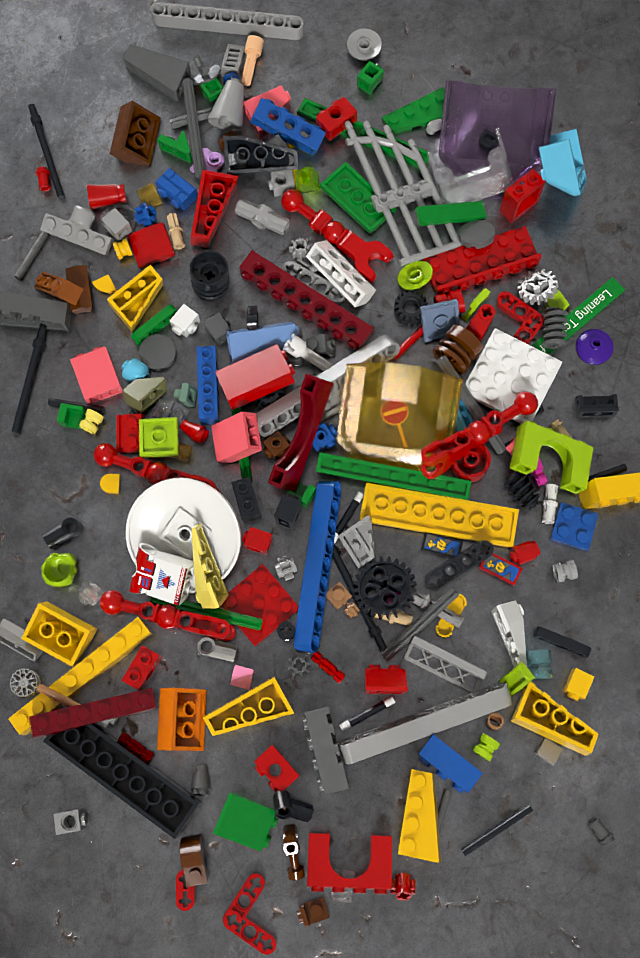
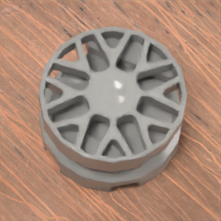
M31 669L17 670L10 679L11 690L20 697L36 695L38 693L36 689L39 683H42L40 675Z

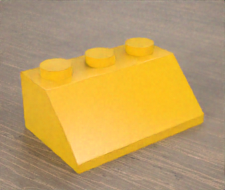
M46 601L38 603L21 639L73 667L89 647L98 628Z

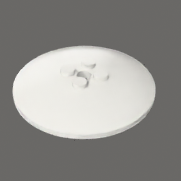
M172 478L154 484L138 497L128 515L126 542L134 564L136 565L137 552L141 543L151 545L160 552H166L194 561L192 528L196 524L201 523L221 577L224 579L234 567L241 548V529L233 507L220 492L198 480ZM182 529L190 532V538L186 539L181 535ZM194 574L189 593H196Z

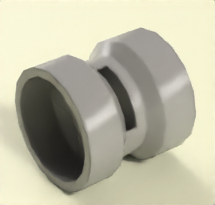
M568 560L564 564H553V574L557 583L564 582L565 579L574 580L578 578L574 560Z

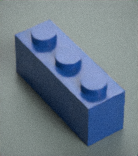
M434 734L429 737L418 752L420 756L419 761L428 768L430 765L436 768L437 771L435 773L443 780H446V778L453 782L452 787L461 794L463 791L469 793L483 774Z

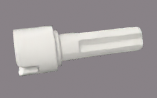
M294 334L291 335L292 340L288 339L284 344L283 350L295 358L301 356L322 371L333 366L332 363L307 348L306 342Z

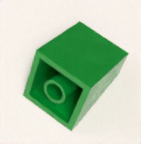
M230 792L213 834L261 852L263 847H268L272 837L268 835L271 827H276L278 818L275 816L273 808L238 793Z

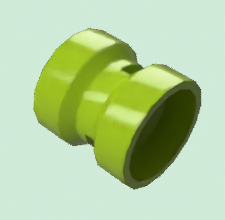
M483 733L480 737L479 745L474 747L473 752L490 762L493 758L494 750L499 748L500 743Z

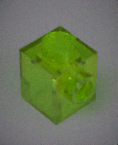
M303 167L301 170H295L296 189L302 193L320 190L319 172L312 167Z

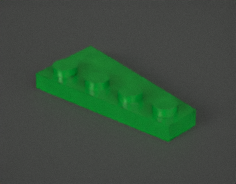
M441 87L383 116L382 122L384 126L389 125L392 133L395 134L412 130L413 127L417 126L425 127L429 122L436 119L444 121L450 118L458 119L461 114L444 87Z

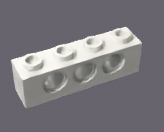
M327 240L315 243L306 255L310 262L354 307L367 304L376 292V289Z

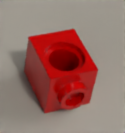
M250 527L249 531H245L242 542H244L246 549L267 555L273 535Z

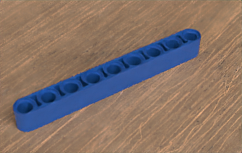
M319 481L316 487L294 635V648L296 651L315 653L319 649L341 497V484L339 481Z

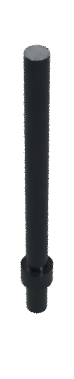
M29 104L30 120L32 126L35 127L58 199H63L65 196L45 138L41 117L37 113L35 104Z
M39 326L37 337L33 340V352L11 430L15 433L20 431L40 351L43 350L45 341H43L47 329L45 326Z
M334 544L332 557L355 601L354 597L357 595L353 593V589L357 587L353 585L354 581ZM359 608L369 628L368 632L371 638H374L380 651L386 649L387 646L381 636L382 632L379 626H376L370 613L365 614L364 608Z

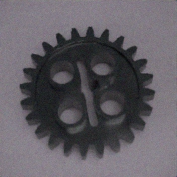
M380 556L379 562H376L373 558L372 565L366 562V569L359 568L362 574L355 575L356 579L359 580L353 582V585L357 587L353 589V593L357 595L354 597L355 601L360 602L358 606L360 609L364 608L365 614L371 611L372 618L376 614H378L380 620H382L383 615H386L387 619L390 620V614L398 618L397 612L400 611L405 614L403 608H411L409 601H415L412 596L417 594V590L414 589L417 583L413 581L415 575L410 574V567L405 569V562L399 565L398 558L394 562L391 561L390 556H388L387 561H384L383 557ZM378 573L385 574L381 579L375 578ZM396 580L403 581L399 586L393 585ZM370 590L377 591L374 596L367 595ZM388 597L395 598L394 602L390 604L385 603V600Z

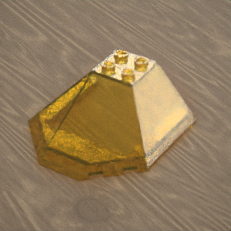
M369 362L346 364L336 440L352 459L421 471L423 463L421 460L422 449L436 440H444L455 433L463 379L426 367L400 363ZM432 453L426 454V457L429 458ZM435 465L428 467L426 470L429 472Z

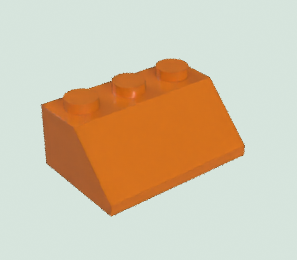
M160 688L157 750L204 751L205 721L203 717L206 713V690Z

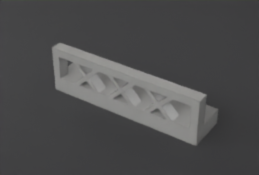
M415 635L403 659L470 693L478 690L481 681L487 674L486 671ZM413 646L421 650L423 658L415 660L409 657ZM432 657L438 658L441 667L436 669L429 667L427 659ZM450 666L456 667L459 676L455 678L448 677L445 668ZM460 670L466 672L467 674L462 675ZM472 675L477 678L473 689L465 685L463 677Z

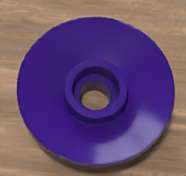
M589 329L578 337L576 351L578 356L586 363L598 365L606 362L611 357L613 342L604 331ZM593 342H597L599 346H594Z

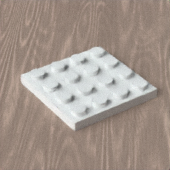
M495 328L465 385L477 402L499 412L512 406L515 397L519 393L529 391L535 394L539 404L537 410L531 415L519 414L513 418V420L522 424L526 421H533L562 361Z

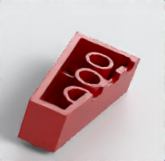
M202 170L191 231V245L209 248L236 191L238 176Z

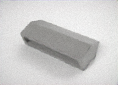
M3 618L0 623V642L35 662L43 653V650L22 640L25 629Z

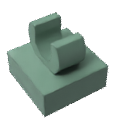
M182 383V388L175 389L173 397H178V400L187 407H195L197 389L189 383Z

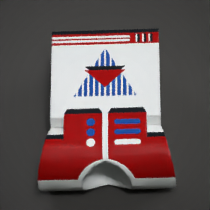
M141 543L136 557V572L132 576L129 591L132 593H146V595L179 606L189 596L194 574V561L166 552H160L151 545Z

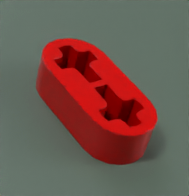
M181 870L176 876V905L180 910L188 911L194 906L196 901V885L184 888V881L180 880V877L184 876V870ZM184 891H187V898L191 899L187 906H184V903L180 901V899L184 898Z

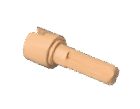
M255 35L248 36L244 49L247 55L241 83L244 86L251 85L256 60L261 56L264 40Z

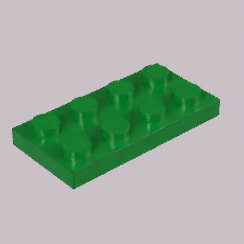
M346 161L320 183V188L369 234H372L386 221L384 213H377L372 204L371 196L375 195L371 184ZM396 208L390 209L392 215L396 212Z

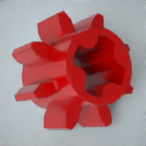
M399 873L395 876V879H392L391 894H396L398 900H409L411 894L415 895L416 880H411L409 874Z

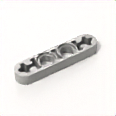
M288 261L283 264L282 269L286 272L287 269L294 268V272L289 274L295 278L296 274H298L297 279L300 281L304 275L310 276L311 281L305 284L340 306L345 302L346 297L330 281L296 262ZM325 284L327 289L320 292L317 290V286ZM341 294V298L334 299V295Z

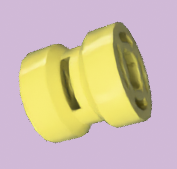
M87 409L86 417L84 420H81L79 427L91 434H96L98 431L97 427L102 423L104 417L91 409Z

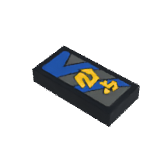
M425 532L420 551L451 559L461 552L463 541Z

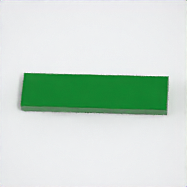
M482 201L418 206L415 209L419 226L470 222L487 218Z

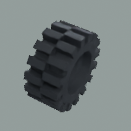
M408 289L407 293L404 290L401 295L397 296L394 304V314L397 316L398 321L402 320V324L408 323L407 326H411V323L413 325H417V322L421 323L420 307L428 305L426 297H422L423 293L417 294V290L411 292ZM407 302H414L418 306V310L415 313H407L404 310V305Z

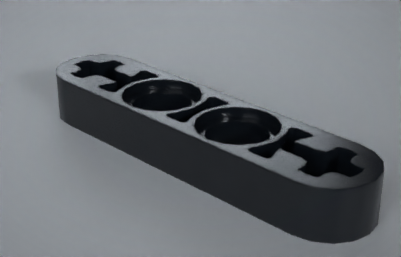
M487 540L478 541L429 571L425 576L427 586L432 589L440 588L481 563L493 554V545ZM482 544H484L485 546L489 545V548L487 549L488 553H479L478 556L480 558L477 560L476 555L472 552V550L475 549V551L478 552L479 550H481ZM465 554H471L473 557V561L469 565L462 562V557ZM449 564L456 566V572L453 575H448L445 571L446 566ZM442 569V573L447 579L443 580V577L437 579L438 583L436 585L429 583L431 580L430 576H439L438 570Z

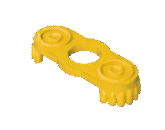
M459 594L447 608L461 616L464 607L467 605L464 595ZM440 619L438 625H436V632L441 637H449L452 635L454 625Z

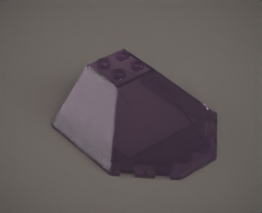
M446 80L438 157L470 197L503 199L505 190L533 168L537 173L543 169L539 147L550 144L557 89L481 86L462 81ZM485 129L500 137V142L491 151H484L479 147V138Z

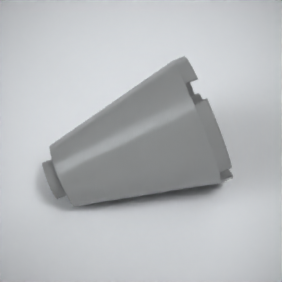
M231 78V80L226 81L208 116L211 125L222 130L226 127L230 128V131H242L244 85L241 83V80Z

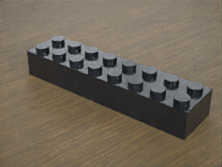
M95 723L48 735L43 741L174 839L179 837L202 803Z

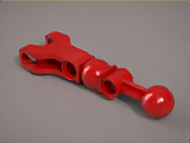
M289 189L283 193L281 197L282 207L288 212H299L310 221L308 223L310 228L324 236L325 240L329 243L336 244V247L355 262V269L369 283H373L376 279L375 271L371 269L369 263L374 259H380L385 263H389L394 258L392 251L380 241L366 242L347 228L345 229L341 222L333 221V218L324 210L314 211L304 203L303 195L298 190Z
M529 391L521 392L515 397L514 404L504 411H491L486 417L483 416L481 421L472 422L468 428H464L444 440H436L424 447L421 451V460L423 461L421 471L423 476L427 479L438 477L446 472L455 461L468 454L471 448L475 449L476 445L485 444L493 435L500 434L504 423L519 414L526 416L533 414L539 405L536 395ZM464 441L466 444H459V442ZM432 453L429 458L426 457V454ZM430 466H436V469L433 472H428L426 470Z
M102 443L94 450V460L98 465L109 467L115 464L131 470L137 477L144 478L152 485L177 476L179 478H189L204 482L220 492L216 484L210 479L171 469L162 462L152 463L150 460L146 462L142 457H134L133 459L118 454L116 448L109 443ZM144 464L142 470L136 471L138 465Z
M109 590L100 598V607L108 615L124 611L139 615L148 622L158 624L163 629L181 628L184 631L223 642H231L236 636V629L227 621L181 611L172 604H165L163 606L159 604L154 605L151 602L141 604L125 600L123 595L116 590ZM149 607H152V608H153V613H152V615L146 617V615H145L146 609H148ZM185 617H190L191 619L188 626H183L182 624Z

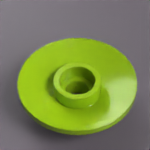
M416 261L406 265L398 274V284L406 290H414L424 286L432 278V266L425 261Z

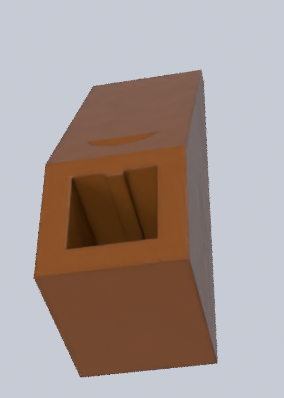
M43 271L37 277L34 287L75 306L83 291V288L74 283Z

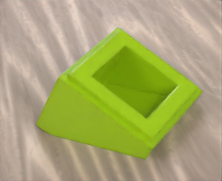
M557 289L558 293L553 294V299L548 298V303H545L543 307H558L565 311L570 304Z

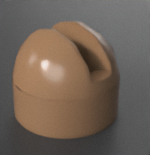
M492 713L487 718V725L492 730H498L504 724V719L499 713ZM490 721L499 723V726L491 723Z

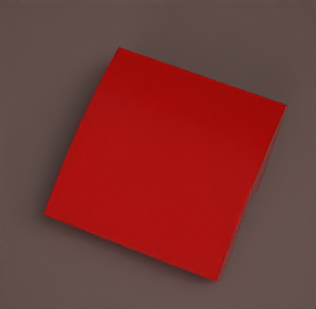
M163 222L145 227L127 236L138 267L141 269L156 261L162 263L176 255Z

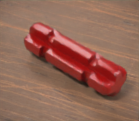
M319 651L311 656V660L316 664L318 663V666L328 675H332L336 682L340 683L345 678V674L341 670L338 671L337 667L326 657L323 658Z
M123 732L120 735L118 742L124 746L126 745L137 756H141L148 763L153 759L154 753L146 750V747L135 739H131V736Z

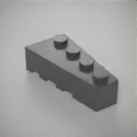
M0 291V324L36 328L45 326L47 329L69 330L72 311H70V306L67 302Z

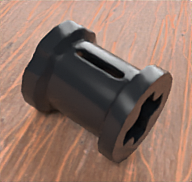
M285 621L278 625L277 633L280 639L290 641L294 638L295 628L290 622ZM285 627L292 631L287 636H284V633L281 632V630H285Z

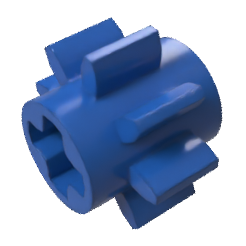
M145 202L135 208L134 218L139 225L144 224L147 227L156 221L157 213L152 205L147 206Z

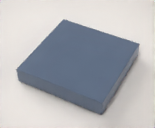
M457 299L420 307L423 339L425 342L442 339L452 325L460 326Z

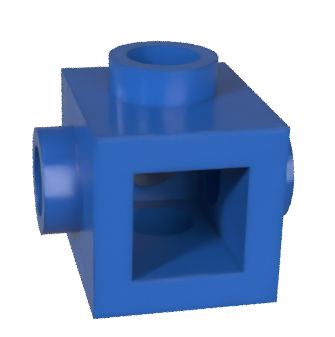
M320 422L312 444L316 451L321 452L337 445L336 441L340 439L338 435L339 430L334 424Z

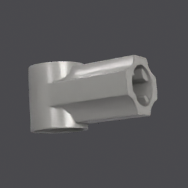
M209 637L199 640L197 648L203 656L234 663L238 645L214 640ZM204 642L212 644V649L209 652L202 651L201 646Z

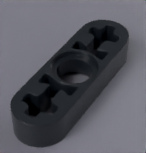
M248 306L247 308L248 331H257L258 329L257 306Z
M537 626L534 633L535 638L578 656L588 658L590 655L591 647L546 628Z

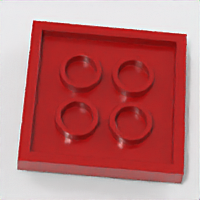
M264 564L228 592L229 596L221 605L224 610L263 620L260 630L237 625L255 647L278 628V625L297 613L299 608Z

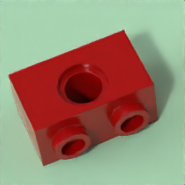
M343 96L341 99L335 100L326 110L318 113L316 125L326 132V138L331 141L346 129V121H350L351 124L357 121V110Z
M142 645L121 681L138 691L144 690L160 663L162 656Z
M271 745L254 761L256 771L262 777L264 775L270 780L268 784L275 792L285 790L300 776L274 745ZM273 764H278L281 767L280 775L273 776L270 773V767Z

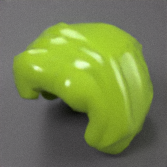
M71 553L50 554L41 566V575L44 582L51 587H63L72 584L77 573L75 556Z

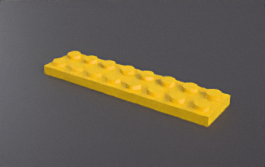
M366 483L360 520L370 515L372 524L439 534L474 542L487 540L492 545L511 548L514 546L519 509Z

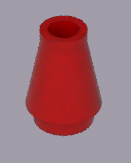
M184 420L180 425V430L184 431L196 443H204L209 435V430L206 429V426Z

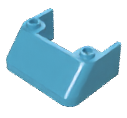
M577 129L549 135V145L539 147L543 169H541L543 181L546 180L548 184L572 196L582 195L587 184V178Z

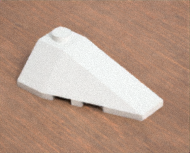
M516 600L500 604L491 612L512 664L516 667L523 661L527 666L524 619L522 616L524 615L521 604H517Z

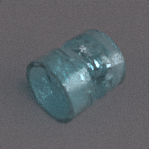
M551 650L526 651V659L529 664L527 668L535 677L534 680L553 679V669L549 666V663L552 662Z

